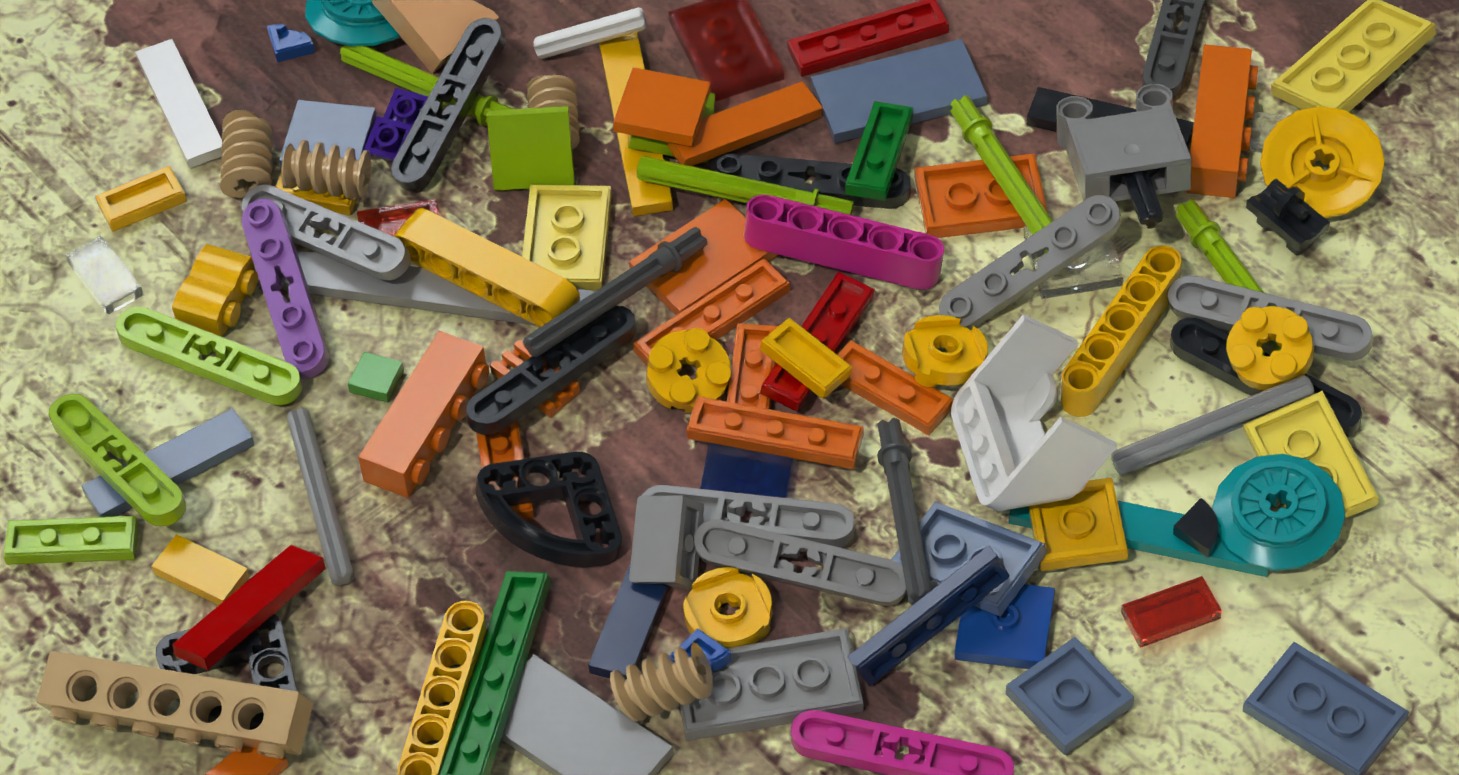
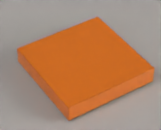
M633 67L613 121V132L692 147L710 94L711 82Z

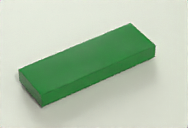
M874 101L845 184V195L886 201L913 120V107Z

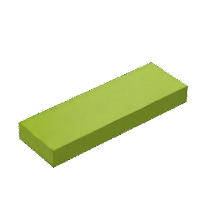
M136 516L8 520L3 557L6 565L135 560L138 520Z

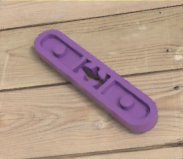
M264 198L255 200L243 211L241 218L242 226L284 359L297 368L300 377H316L328 365L329 350L286 217L279 206L272 200ZM279 273H282L290 283L288 286L290 302L280 292L282 281L278 275Z

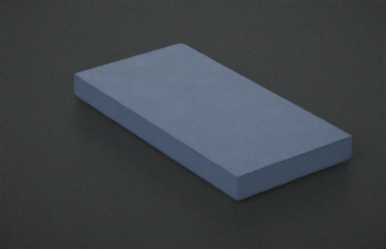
M962 39L811 76L812 90L817 101L823 107L822 114L834 144L862 137L874 101L913 107V120L911 124L952 114L950 112L952 109L951 102L954 99L960 100L964 95H968L976 107L987 105V94Z

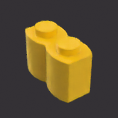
M206 244L196 257L190 275L184 280L175 296L172 305L175 319L222 337L227 332L229 326L234 327L241 312L240 304L247 294L251 295L256 288L258 274L255 271L252 257Z

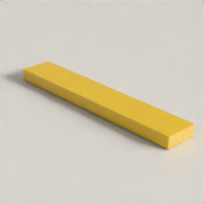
M637 32L599 43L613 119H615L632 68L645 69ZM616 132L633 217L673 210L669 186L637 178V166L641 157L647 156L664 160L663 154L628 148L629 134Z

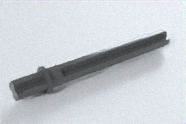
M693 227L670 243L667 241L658 244V250L650 254L646 259L529 334L523 340L524 347L532 357L542 355L660 276H664L670 271H679L682 268L683 261L708 245L707 239L701 236L699 228Z
M892 418L887 422L882 419L877 424L881 442V449L878 451L877 458L879 464L884 467V473L887 476L908 601L913 605L929 593L931 587L909 472L912 452L910 447L904 444L900 420Z

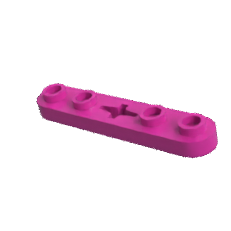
M819 710L802 712L791 724V742L794 749L800 755L811 759L886 775H1014V763L1011 757L1005 751L995 747ZM900 746L908 747L909 754H906L903 760L895 759V752L900 749Z

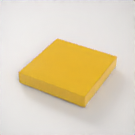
M1112 477L1088 480L1084 489L1070 499L1028 506L1033 537L1035 540L1045 543L1047 554L1039 563L1040 571L1128 559V550Z

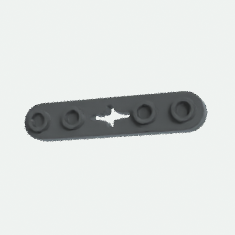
M1163 0L1143 70L1142 87L1148 84H1161L1170 88L1173 98L1179 95L1206 0ZM1181 12L1184 13V21L1179 26L1178 34L1173 33V23H1175L1178 14Z

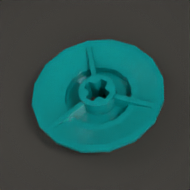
M307 0L306 21L316 34L330 42L348 46H375L401 37L374 6L372 0Z
M1286 454L1258 456L1235 467L1218 486L1212 506L1218 521V536L1227 550L1248 565L1272 571L1302 568L1322 558L1339 539L1345 519L1342 493L1330 475L1307 459ZM1279 503L1286 505V508L1281 507L1278 512L1271 510V507L1276 508Z

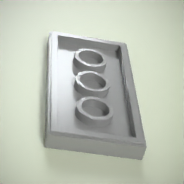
M847 628L726 648L731 652L732 661L723 668L712 672L713 689L711 695L703 700L695 698V701L689 705H681L679 703L686 741L791 724L799 714L809 710H819L838 715L864 711L856 668L847 657L852 653Z
M533 655L525 664L501 740L550 774L656 775L674 755L673 746L632 721L626 715L536 655Z

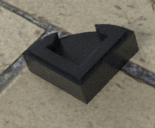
M1200 498L1174 525L1173 535L1207 558L1212 554L1216 546L1218 521L1210 505Z

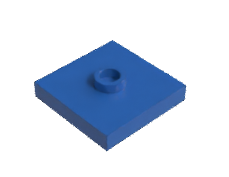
M1024 584L1001 617L972 606L960 616L954 660L1030 669L1046 657L1055 588Z

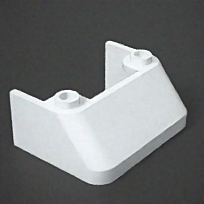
M1025 314L1020 317L960 388L951 407V417L978 500L982 505L996 511L1056 502L1074 497L1084 489L1088 480L1117 449L1115 441L1063 417H1060L1045 434L1040 419L1054 407L1058 397L1053 374L1079 344L1077 339Z

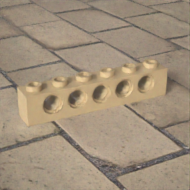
M50 651L36 701L51 712L50 718L65 723L75 724L78 717L90 719L91 725L106 730L116 731L118 724L131 726L132 732L152 738H157L159 731L174 734L173 739L193 745H199L201 739L213 740L216 747L234 752H241L242 746L257 748L258 754L275 759H283L284 753L301 755L313 702L298 691ZM97 685L95 696L89 701H85L87 691ZM138 692L139 695L136 703L132 707L126 708L129 696ZM180 698V705L176 712L167 716L169 704ZM221 705L222 711L220 716L215 721L208 723V716L211 710ZM263 712L264 718L262 723L257 728L250 730L252 718L256 714Z

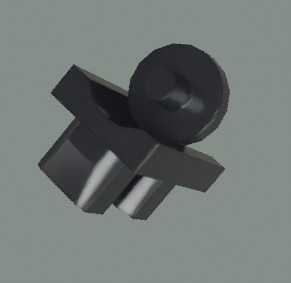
M1274 179L1265 190L1256 196L1250 197L1246 202V208L1257 217L1256 223L1266 231H1274L1286 241V248L1296 256L1301 255L1313 246L1314 241L1329 230L1330 222L1304 201L1305 192L1297 186L1289 189L1278 179Z

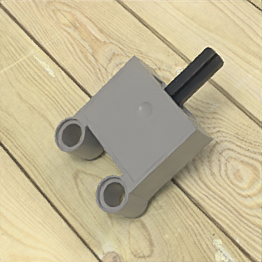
M1161 84L1145 85L1136 93V112L1093 118V105L1084 97L1070 96L1058 102L1056 106L1057 143L1067 151L1083 201L1094 195H1104L1114 201L1131 199L1140 224L1146 225L1148 229H1153L1156 227V223L1163 221L1164 217L1156 195L1191 190V156L1173 112V93L1170 88Z

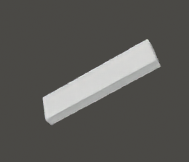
M173 39L136 51L138 63L189 169L222 157V139Z

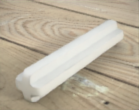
M634 8L537 36L533 41L534 49L538 58H548L642 31L647 26V18L642 8Z

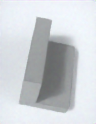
M684 495L639 496L637 498L629 575L631 582L635 584H665L681 591L692 590V584L698 576L699 555L694 545V535L698 527L703 524L704 504Z

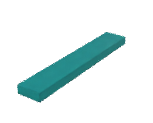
M1117 500L1127 548L1267 577L1268 569L1251 566L1227 550L1218 535L1216 546L1208 558L1173 535L1174 525L1185 514ZM1028 506L1010 509L1009 524L1032 528Z

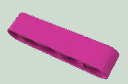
M757 195L747 203L744 239L753 248L915 289H930L936 286L940 280L944 245L935 236L771 195Z

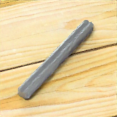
M1302 375L1117 449L1111 454L1113 465L1120 475H1124L1239 429L1249 421L1314 394V387L1310 379Z
M302 407L298 410H291L287 414V420L331 582L335 586L350 584L354 580V573L310 413L306 408Z

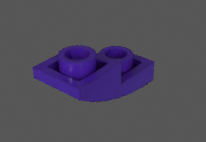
M395 88L384 117L377 116L364 150L370 151L373 157L393 162L428 96Z

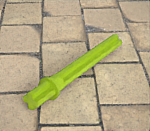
M344 45L340 49L343 62L421 95L429 97L439 77L367 46ZM478 94L468 115L476 118L480 125L488 126L487 111L513 108L499 103L498 98L493 95L484 97ZM454 98L450 103L443 102V105L446 106L456 104Z
M964 95L960 100L954 99L950 104L952 106L950 112L963 130V139L965 142L971 143L1032 235L1053 222L992 131L993 125L990 119L981 115L968 95Z
M647 156L641 157L637 166V178L639 180L748 203L751 198L757 195H771L852 215L854 201L819 194V189L809 192Z
M1190 199L1186 204H1179L1176 208L1178 213L1175 216L1190 234V243L1194 248L1201 249L1227 284L1264 293L1221 236V228L1218 223L1211 222L1194 199ZM1271 342L1277 351L1281 350L1282 347L1278 346L1275 342Z

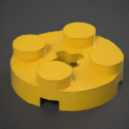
M1276 306L1251 307L1242 313L1241 319L1232 327L1228 335L1226 351L1231 367L1237 373L1238 378L1251 388L1265 391L1305 375L1313 361L1314 344L1306 320L1295 312ZM1268 341H1276L1277 345L1282 348L1280 351H1272L1270 356H1264L1263 348L1260 346Z
M933 315L921 318L915 322L914 329L910 332L907 330L904 336L902 347L904 363L915 374L916 382L922 386L934 387L936 385L954 386L965 384L987 358L988 343L983 333L975 326L972 327V331L960 326L961 319L953 316ZM938 348H945L950 353L941 352Z
M691 328L688 331H676L662 337L651 349L647 360L646 383L653 397L661 405L671 409V406L677 409H685L684 413L692 414L697 396L716 400L722 399L730 381L731 364L724 348L714 338L709 337L705 330ZM683 364L693 365L697 368L695 373L696 379L691 380L688 375L681 377L678 374Z
M716 568L700 575L693 582L692 590L687 598L685 596L683 603L684 619L689 633L692 634L698 628L725 648L754 644L769 634L770 621L773 614L770 591L759 577L752 574L751 578L746 574H740L738 568ZM723 603H729L732 608L738 606L740 608L732 615H722L719 613Z

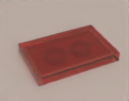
M705 0L668 12L669 22L698 80L711 82L710 93L715 94V101L784 80V70L747 0Z

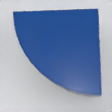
M283 24L267 26L277 63L315 53L313 42L305 32L300 33L287 29V25Z
M698 628L680 645L691 657L692 642L697 643L705 653L712 672L723 668L732 661L731 652ZM673 651L669 656H670V658L672 659V661H673V663H674V662H675V658H674V651Z

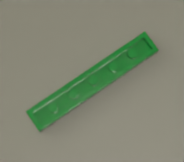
M506 571L439 775H490L551 585L548 573Z

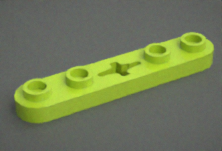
M140 306L132 307L120 314L116 321L118 337L127 348L273 405H286L299 397L302 391L300 373L292 364L157 311ZM212 351H215L216 357L208 356L205 361L202 360L200 354L209 355Z
M68 394L52 403L49 408V417L55 431L148 523L160 527L168 526L183 517L186 511V502L180 488L92 402L83 395ZM107 452H111L119 459L124 458L126 467L123 468L119 461L109 460Z

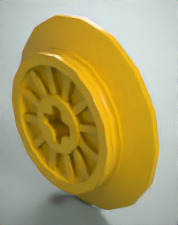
M1318 106L1297 110L1277 122L1264 140L1260 165L1266 186L1274 179H1278L1289 189L1297 186L1305 192L1304 201L1324 218L1348 214L1368 202L1381 183L1385 159L1379 138L1365 121L1343 109ZM1320 160L1323 165L1329 164V169L1323 171L1320 166L1315 167V161Z

